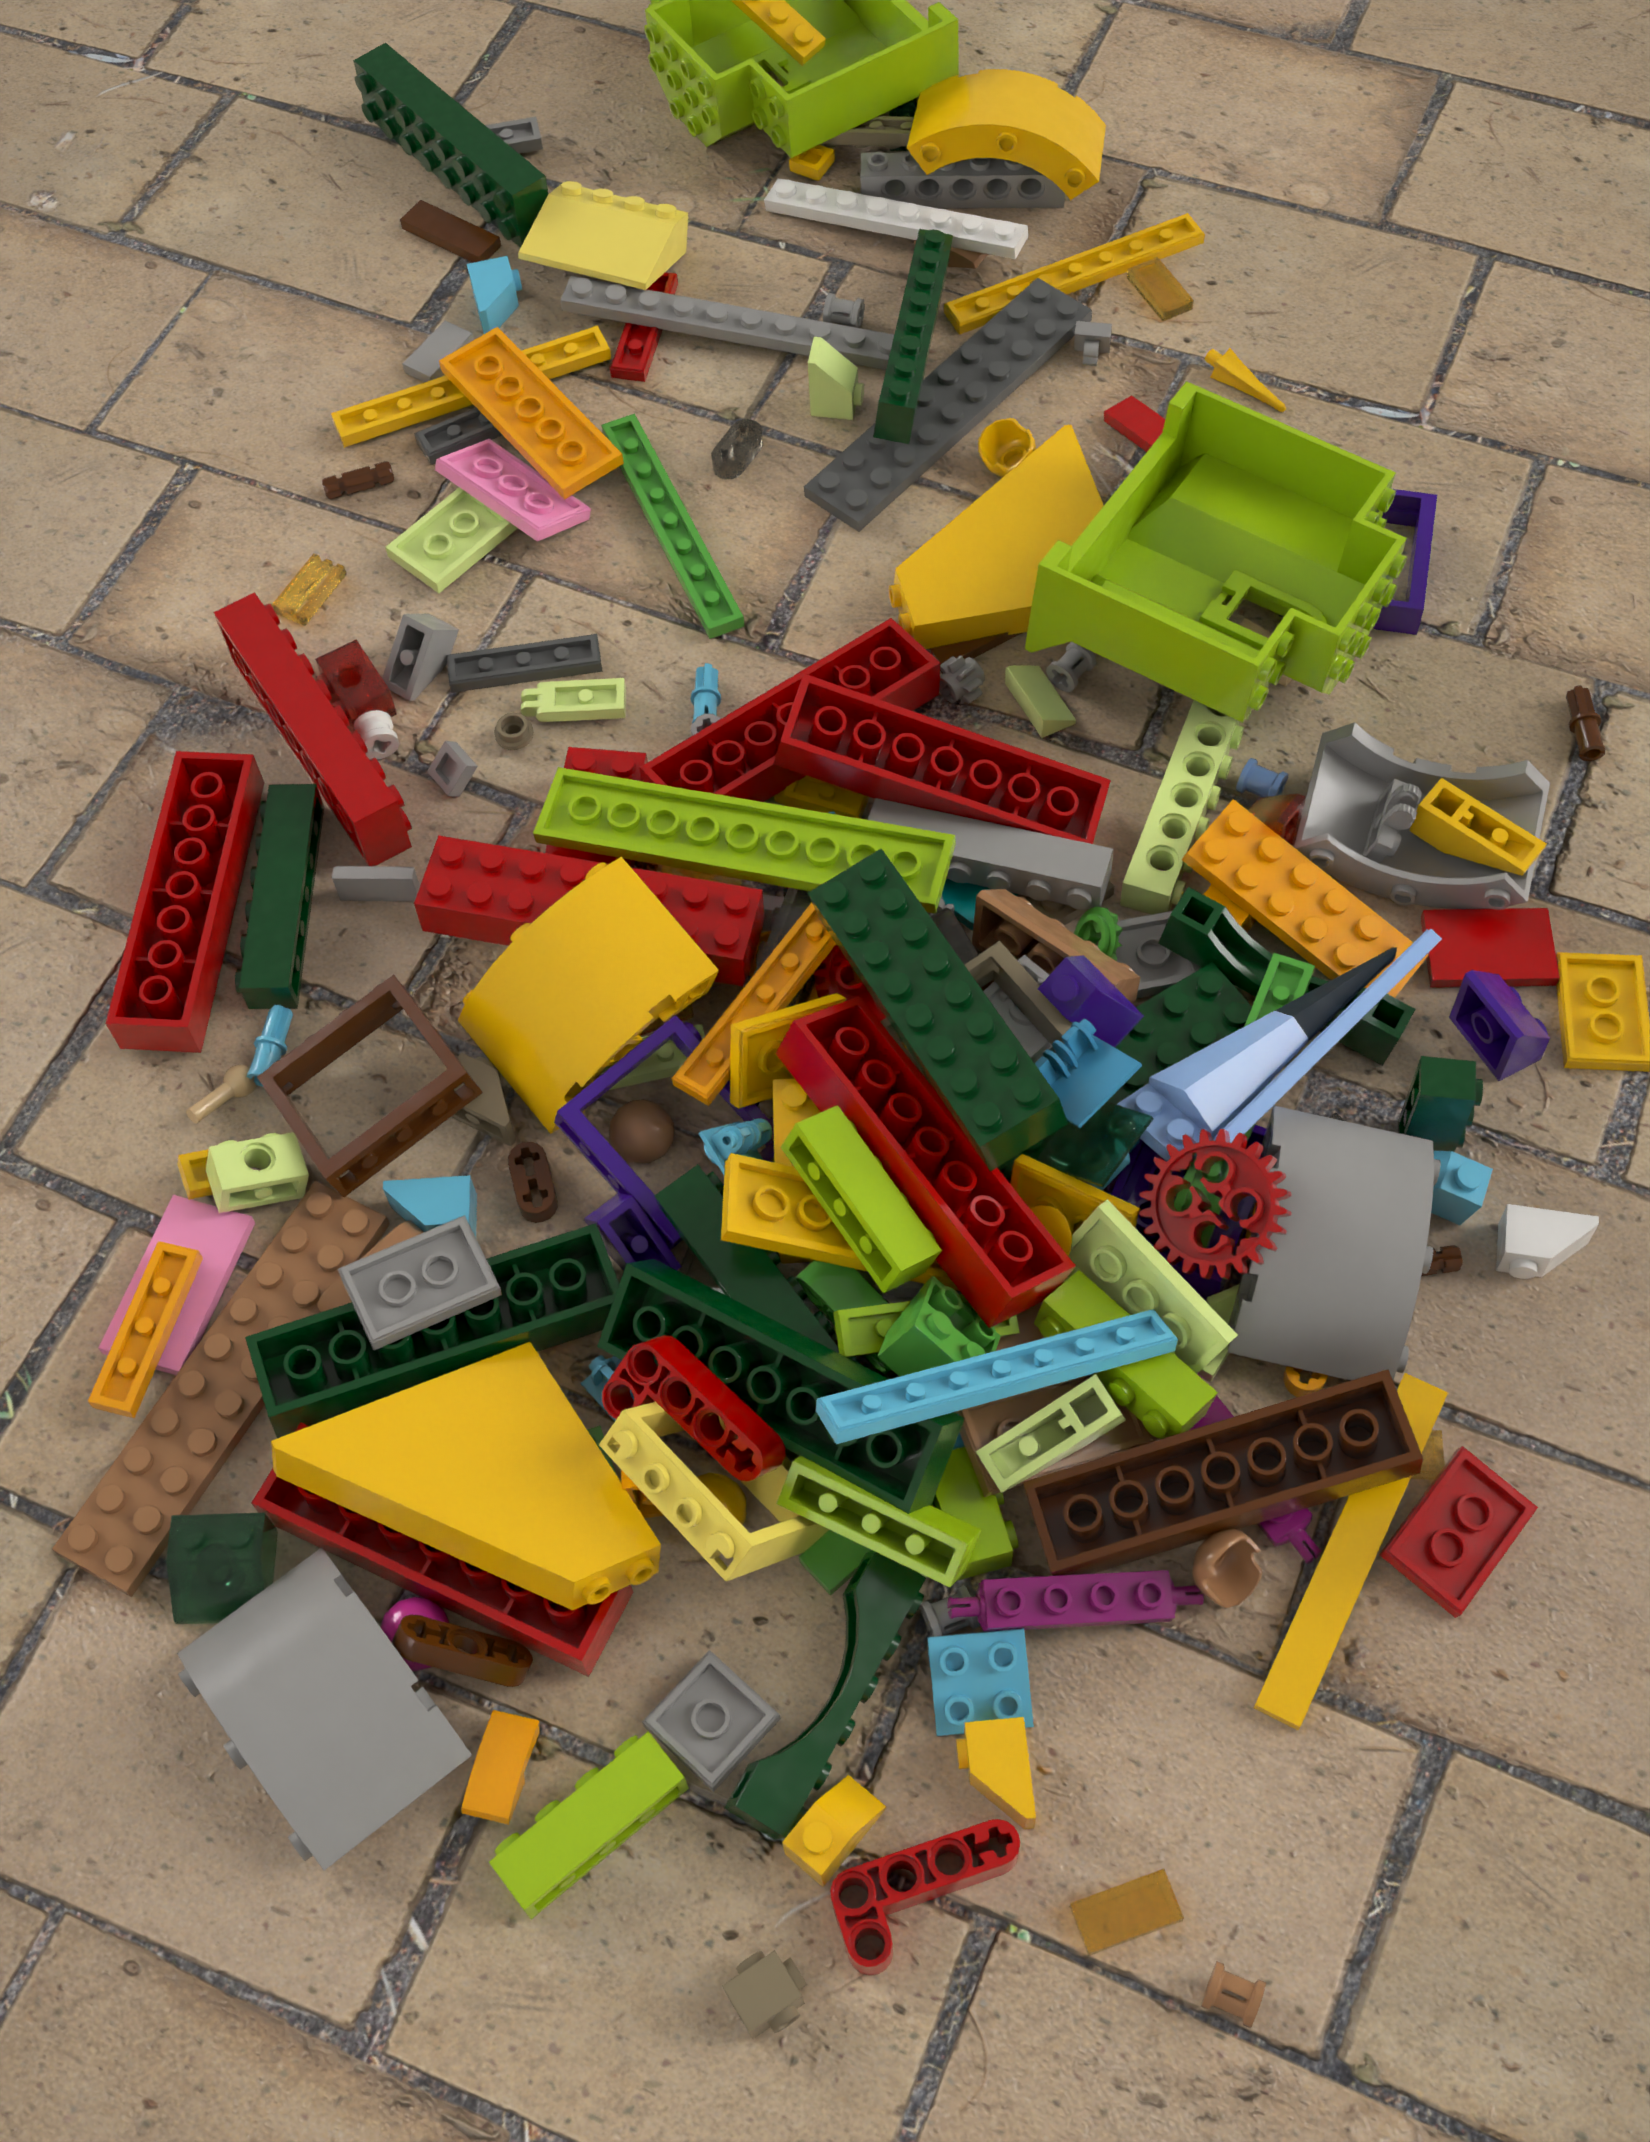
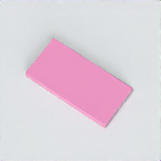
M490 439L436 459L435 471L537 542L585 522L590 518L591 508L572 495L564 500L536 470Z
M173 1195L98 1347L102 1354L108 1355L157 1242L161 1241L199 1250L203 1260L156 1367V1370L177 1375L202 1339L255 1225L253 1217L234 1211L219 1213L216 1206Z

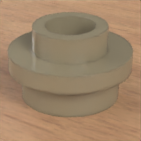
M507 713L498 720L494 735L496 742L502 748L518 750L531 742L534 731L531 722L522 714Z

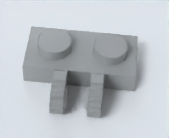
M1394 778L1378 798L1363 852L1364 857L1381 863L1386 856L1392 857L1395 854L1401 841V834H1398L1397 830L1409 829L1416 818L1417 812L1414 808L1419 803L1422 792L1415 784H1407Z

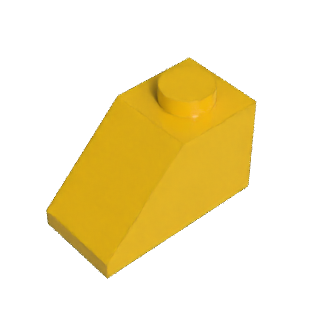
M1024 1717L965 1722L964 1738L956 1739L958 1768L968 1769L970 1785L1023 1829H1034L1036 1811Z
M847 1775L814 1802L783 1840L782 1844L785 1855L824 1887L883 1814L886 1806L851 1776Z

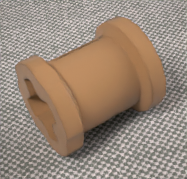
M1216 1961L1201 2007L1208 2010L1212 2006L1241 2018L1243 2025L1251 2028L1263 1998L1266 1982L1260 1979L1255 1983L1226 1971L1224 1964ZM1226 1989L1228 1991H1231L1235 1994L1244 1997L1245 1999L1241 2000L1239 1998H1236L1230 1994L1223 1992L1222 1990Z

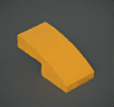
M497 1710L492 1711L470 1774L461 1807L462 1814L509 1825L525 1784L524 1771L540 1733L539 1720Z

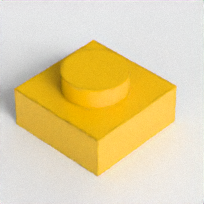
M817 145L790 158L789 169L791 172L819 181L835 162V150Z
M209 1149L178 1155L177 1165L188 1200L213 1195L206 1173Z

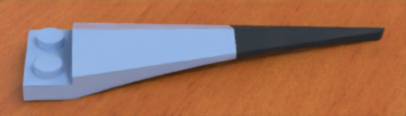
M1397 947L1385 951L1149 1077L1148 1084L1116 1104L1114 1116L1166 1162L1171 1158L1166 1146L1171 1144L1179 1150L1184 1149L1182 1136L1184 1134L1189 1135L1196 1143H1199L1201 1129H1206L1214 1139L1220 1128L1223 1129L1357 993L1395 959Z

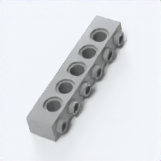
M910 152L861 153V194L883 197L938 209L1064 208L1065 193L1053 181L1038 171L1017 162L996 158H974L948 164L926 175Z

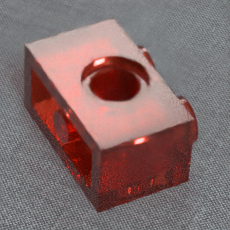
M357 639L315 659L320 672L319 675L315 676L316 681L319 679L324 681L335 700L331 702L332 706L334 707L338 704L341 706L353 730L355 720L366 712L380 710L388 713L390 717L397 715L389 688Z

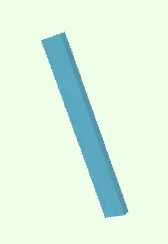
M1152 1309L817 1398L816 1413L834 1442L839 1444L1174 1352L1178 1339L1157 1312Z

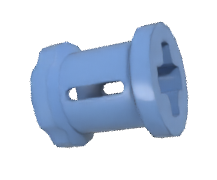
M1250 758L1238 779L1236 791L1240 793L1245 791L1251 792L1266 799L1267 804L1273 807L1278 802L1289 775L1284 771L1278 774L1258 765L1256 759Z

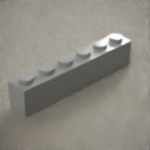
M875 798L867 819L955 835L956 846L946 878L956 883H970L990 889H1006L1011 893L1029 896L1038 901L1048 900L1083 910L1101 907L1112 873L1113 848Z

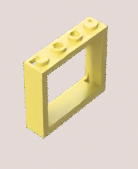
M656 1402L624 1409L599 1444L607 1455L726 1582L804 1553L830 1530L776 1504L792 1465V1462L785 1456L782 1465L776 1470L751 1481H741L780 1522L749 1533L659 1438L683 1431L684 1429ZM719 1416L720 1425L725 1430L724 1422ZM721 1553L726 1559L734 1558L729 1566L719 1558Z

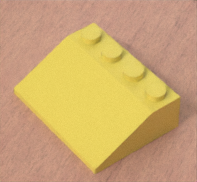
M566 181L548 194L518 252V259L646 290L686 253L688 212L676 210V207L670 204L646 203L641 197H621L613 195V192L608 189L592 190L582 187L578 182Z

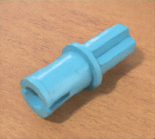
M705 663L704 667L696 669L695 689L690 697L691 703L694 706L692 723L695 722L698 716L703 714H714L717 716V707L721 703V694L718 691V670L712 668V664Z
M274 1005L269 1010L262 1034L256 1037L254 1041V1046L256 1047L255 1055L246 1077L252 1079L254 1076V1082L258 1086H262L257 1076L267 1070L274 1062L280 1060L281 1055L286 1054L287 1051L285 1040L293 1013L292 1010L281 1005Z

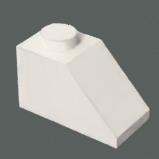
M1507 1204L1498 1223L1496 1271L1507 1272L1511 1276L1520 1279L1543 1277L1589 1243L1599 1225V1217Z

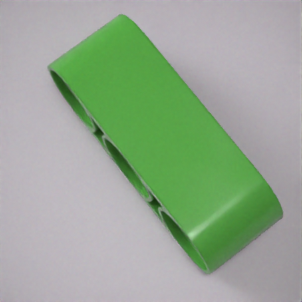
M813 1260L795 1277V1280L801 1284L807 1293V1298L834 1326L833 1312L837 1310L889 1304L854 1268ZM878 1353L863 1355L880 1372L886 1374L891 1370L890 1367L877 1357Z

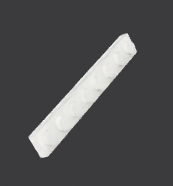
M780 178L776 180L764 199L765 209L769 212L917 240L919 229H934L953 235L951 247L1011 259L1017 258L1028 238V225Z

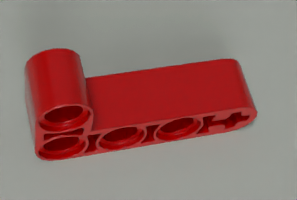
M664 1335L634 1345L628 1350L602 1391L603 1406L607 1413L615 1419L618 1418L624 1409L656 1402L732 1476L740 1481H751L776 1470L785 1459L786 1449L780 1436L680 1341L672 1336ZM653 1354L655 1355V1357H656V1359H657L658 1366L656 1365V1363H655V1361H654ZM686 1385L690 1389L691 1398L687 1394ZM630 1390L633 1393L634 1399L631 1397ZM719 1416L724 1422L725 1430L720 1425Z
M988 1820L857 1865L839 1873L832 1882L830 1890L831 1900L846 1952L853 1968L861 1974L870 1976L880 1974L890 1965L893 1957V1943L886 1915L993 1879L1011 1871L1017 1863L1020 1849V1838L1015 1827L1005 1820ZM996 1837L999 1844L1008 1843L1003 1857H997L994 1850L986 1851L990 1838ZM969 1844L974 1845V1855L980 1853L978 1856V1867L972 1866L973 1860ZM949 1852L958 1855L964 1863L963 1868L955 1875L943 1874L935 1865L940 1855ZM897 1869H906L914 1874L916 1883L910 1890L899 1892L890 1887L887 1882L888 1877ZM853 1885L862 1887L868 1894L865 1904L855 1909L847 1908L840 1901L843 1890ZM874 1935L883 1941L885 1945L884 1951L876 1959L867 1960L857 1954L855 1950L856 1945L864 1936Z

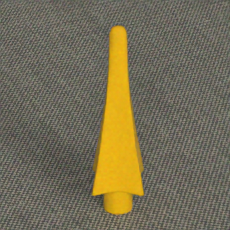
M1231 348L1224 355L1215 349H1211L1207 353L1204 360L1214 367L1210 378L1249 394L1279 412L1286 410L1285 404L1256 378Z

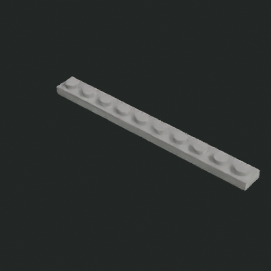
M570 276L561 298L562 311L657 327L664 330L806 356L810 355L813 338L821 337L853 364L883 370L887 368L894 334L652 290H642Z

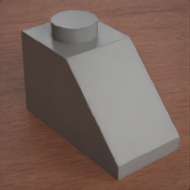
M403 614L380 685L409 701H414L447 665V655L452 652L459 629L431 614Z

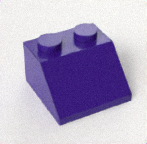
M1475 970L1465 973L1449 1019L1497 1080L1501 1081L1540 1061L1550 1041V1037L1544 1024L1539 1019L1534 1018L1522 1004L1519 993L1513 987L1508 986L1499 974Z

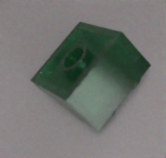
M265 1512L171 1516L166 1564L175 1624L219 1623L273 1583L278 1530Z

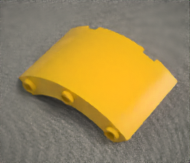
M984 69L979 70L976 74L949 77L920 92L907 150L926 175L948 164L967 159L996 158L1017 162L1046 176L1072 200L1099 182L1106 124L1086 102L1077 95L1074 97L1062 90L1054 81L1022 71Z
M620 857L608 865L602 862L594 866L587 873L583 882L550 906L535 921L520 926L511 935L510 940L512 943L491 965L476 987L463 998L464 1007L458 1022L548 1132L552 1134L560 1129L554 1121L557 1111L595 1081L607 1066H613L644 1041L639 1034L660 1017L666 1023L681 1010L708 993L719 970L628 863Z

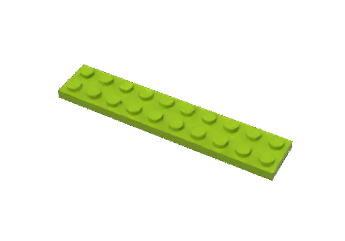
M558 767L533 832L536 843L622 857L805 891H812L882 848L924 909L929 913L935 914L956 846V839L953 834Z

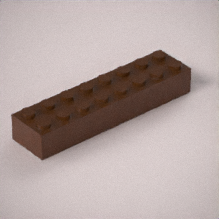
M1389 1369L1024 1481L1023 1485L1052 1576L1094 1574L1205 1540L1209 1535L1222 1530L1241 1529L1420 1474L1423 1456Z

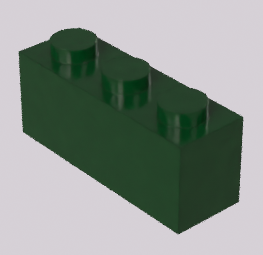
M1421 1056L1398 1119V1133L1433 1141L1434 1151L1455 1152L1456 1147L1462 1148L1465 1141L1466 1127H1471L1473 1123L1474 1106H1480L1483 1096V1080L1476 1079V1061Z

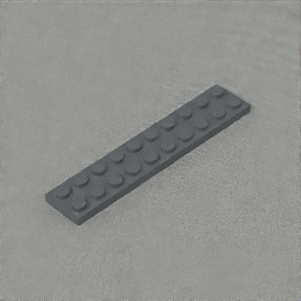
M1037 278L923 380L909 444L873 438L874 423L804 486V496L860 532L1075 336L1076 321L1090 322L1092 320V309Z

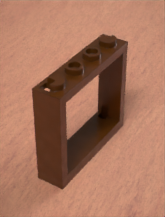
M395 975L377 985L370 993L350 1008L342 1011L338 1017L315 1034L309 1036L302 1044L280 1060L274 1062L267 1070L257 1076L325 1180L343 1197H346L483 1093ZM404 1009L447 1070L330 1158L288 1095ZM462 1083H464V1085H463L462 1087H460L458 1090L454 1091L455 1088H457L459 1085H461ZM349 1170L347 1174H345L343 1177H340V1175Z

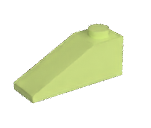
M1095 1374L977 1450L976 1453L1000 1492L1003 1493L1092 1443L1126 1421V1419Z

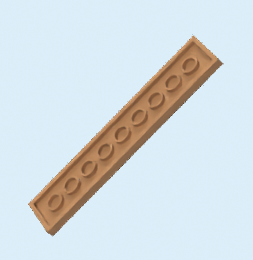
M314 1181L56 1542L52 1550L58 1556L130 1597L134 1595L265 1405L245 1337L320 1313L321 1311L318 1309L319 1299L328 1287L340 1278L338 1268L360 1260L377 1244L390 1225L387 1216L347 1196L343 1197L339 1192Z

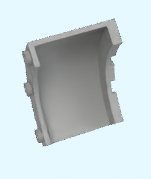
M1355 722L1322 733L1294 845L1295 849L1336 879L1366 892L1391 899L1399 905L1415 904L1446 909L1492 908L1500 910L1511 905L1528 902L1535 861L1523 876L1445 854L1409 831L1410 828L1397 830V833L1401 834V841L1392 857L1386 856L1381 863H1377L1363 856L1377 800L1394 778L1407 784H1415V786L1421 789L1420 801L1414 808L1416 810L1425 796L1443 778L1540 839L1550 782L1528 760L1500 766L1477 767L1476 773L1452 772L1451 765L1416 758L1411 763L1394 756V748L1375 739Z
M1274 1106L1262 1141L1264 1146L1262 1158L1268 1155L1274 1156L1277 1161L1269 1171H1282L1286 1174L1287 1177L1276 1186L1277 1188L1290 1191L1291 1197L1279 1201V1206L1292 1213L1288 1217H1278L1277 1224L1282 1226L1287 1233L1286 1235L1272 1233L1270 1239L1278 1248L1276 1252L1262 1247L1259 1251L1263 1257L1264 1264L1260 1265L1251 1260L1249 1273L1252 1274H1242L1228 1323L1238 1336L1228 1344V1353L1347 1380H1355L1389 1369L1392 1380H1394L1396 1372L1403 1373L1407 1365L1409 1348L1405 1346L1415 1308L1422 1273H1428L1433 1258V1248L1427 1246L1432 1210L1433 1186L1437 1183L1441 1166L1440 1160L1434 1159L1433 1141ZM1251 1233L1250 1237H1258L1259 1234Z
M322 1547L177 1653L185 1667L178 1674L194 1697L201 1693L231 1739L223 1745L231 1759L240 1770L248 1764L268 1795L295 1832L289 1835L288 1838L304 1861L313 1856L323 1870L330 1867L472 1756L426 1690L421 1687L416 1692L413 1691L411 1686L418 1681L417 1677Z

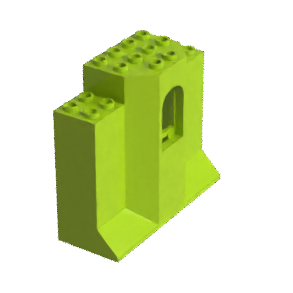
M650 0L651 4L645 9L647 25L644 26V30L650 45L651 53L648 55L650 66L656 73L673 116L676 119H680L687 126L690 134L693 137H697L706 147L756 125L771 137L776 147H781L792 158L919 97L920 92L942 80L959 75L958 18L940 2L928 7L927 20L907 0H785L826 38L825 46L803 66L731 0ZM772 71L785 85L781 87L767 72Z
M1186 381L1169 402L1163 433L1074 544L1070 546L1058 540L1039 563L1025 650L1032 653L1067 642H1073L1242 723L1252 709L1258 711L1261 708L1269 691L1267 687L1270 683L1276 686L1282 675L1321 693L1330 695L1339 681L1345 683L1348 680L1355 665L1354 658L1362 659L1372 639L1368 634L1375 626L1382 606L1388 607L1397 589V585L1392 583L1393 579L1398 578L1407 560V556L1402 555L1407 538L1386 529L1387 520L1382 518L1383 512L1386 513L1396 494V490L1391 489L1396 472ZM1243 599H1247L1284 616L1269 638L1229 620Z

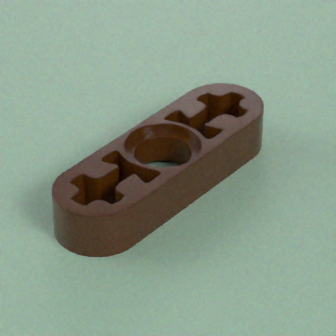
M407 1615L403 1617L392 1640L393 1646L404 1659L507 1687L521 1685L533 1662L530 1651L516 1641L421 1615Z

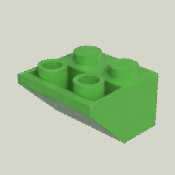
M933 1275L889 1328L877 1357L896 1374L904 1376L994 1352L997 1349L1001 1335L996 1332L994 1326L989 1329L981 1317L961 1300L959 1294L953 1288L945 1286Z

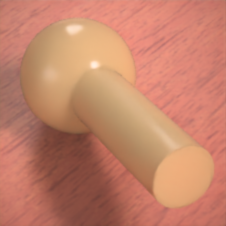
M246 1065L230 1067L223 1077V1084L186 1110L190 1120L197 1124L232 1097H245L251 1094L257 1085L254 1082V1076L252 1079L246 1077L250 1067Z

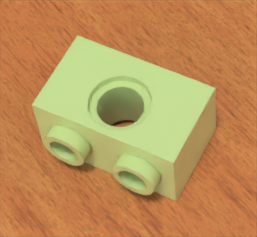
M294 1132L286 1134L270 1133L260 1138L239 1142L228 1140L218 1145L210 1146L208 1150L206 1173L219 1213L300 1199L305 1195L309 1173ZM252 1167H256V1168H260V1169H262V1170H253V1169H251V1168H252Z

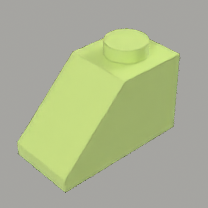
M814 337L808 359L811 416L853 420L856 405L862 406L864 397V384L858 383V367L823 338Z

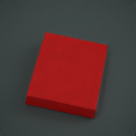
M1505 908L1500 910L1432 909L1422 911V932L1424 933L1427 929H1432L1442 938L1428 953L1426 958L1430 988L1460 987L1465 973L1471 970L1499 974L1505 983L1511 987L1557 986L1560 976L1548 908Z
M1461 1446L1454 1452L1379 1555L1456 1618L1462 1615L1538 1507L1465 1447Z

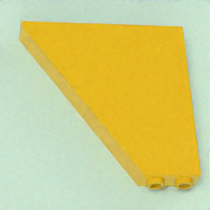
M1072 424L1064 425L895 568L894 585H889L891 606L899 610L898 624L925 649L1007 632L1008 635L1028 631L1039 563L1058 540L1072 546L1104 506Z
M531 1342L271 1441L273 1470L277 1477L568 1609L574 1610L586 1604H597L605 1600L611 1593L631 1584L640 1585L659 1572L661 1543L626 1489H622L621 1481Z

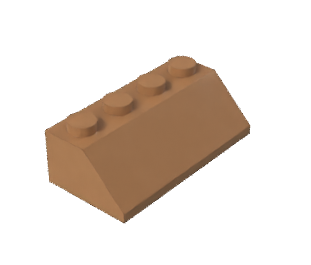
M1006 889L981 890L977 894L972 936L973 946L984 952L1000 941L1017 961L1025 955L1049 975L1065 957L1084 955L1132 1004L1136 1001L1141 977L1135 974L1128 965L1118 963L1100 951L1091 941L1081 939L1066 929L1060 921L1047 917L1035 909L1029 901L1013 895Z

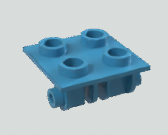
M1083 1019L1080 1023L1073 1022L1071 1024V1028L1061 1037L1064 1044L1059 1040H1055L1052 1043L1056 1053L1046 1049L1043 1052V1056L1035 1062L1037 1068L1059 1097L1067 1121L1078 1128H1081L1142 1066L1137 1060L1094 1036L1093 1034L1096 1032V1029L1086 1019Z

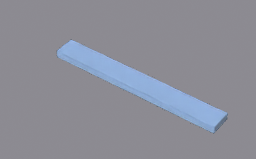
M1427 929L1223 1128L1229 1132L1230 1143H1232L1238 1133L1245 1134L1442 938L1432 929Z

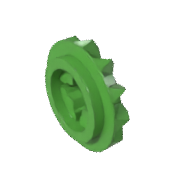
M1090 908L1079 919L1074 934L1083 940L1091 941L1095 945L1098 942L1100 951L1117 961L1116 950L1118 947L1123 946L1118 942L1119 935L1123 930L1122 927L1117 925L1118 915L1109 912L1108 908Z

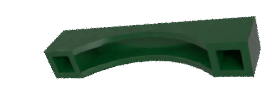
M1190 887L1186 889L1170 914L1158 942L1161 946L1202 968L1213 962L1233 985L1255 997L1273 954L1250 937L1225 906ZM1312 976L1306 994L1329 981ZM1363 988L1319 1032L1322 1033L1367 988ZM1386 994L1339 1042L1383 1066L1416 1009Z
M873 1550L864 1555L843 1593L846 1615L845 1650L840 1673L829 1699L814 1721L792 1742L772 1755L747 1765L724 1809L773 1840L787 1837L788 1833L792 1831L808 1811V1808L803 1805L812 1788L817 1791L826 1781L832 1768V1764L827 1761L836 1744L841 1747L851 1735L856 1723L851 1716L858 1703L862 1702L864 1704L873 1694L879 1678L874 1674L882 1659L888 1661L899 1646L902 1636L897 1631L904 1618L911 1619L920 1607L924 1594L919 1591L926 1580L924 1576Z

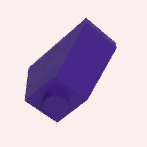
M1084 955L1065 957L1037 988L1067 1020L1072 1023H1080L1083 1019L1088 1020L1096 1029L1093 1035L1113 1047H1116L1144 1017Z
M617 1193L584 1218L587 1225L597 1224L608 1255L623 1271L627 1263L656 1259L675 1270L682 1267L633 1195Z

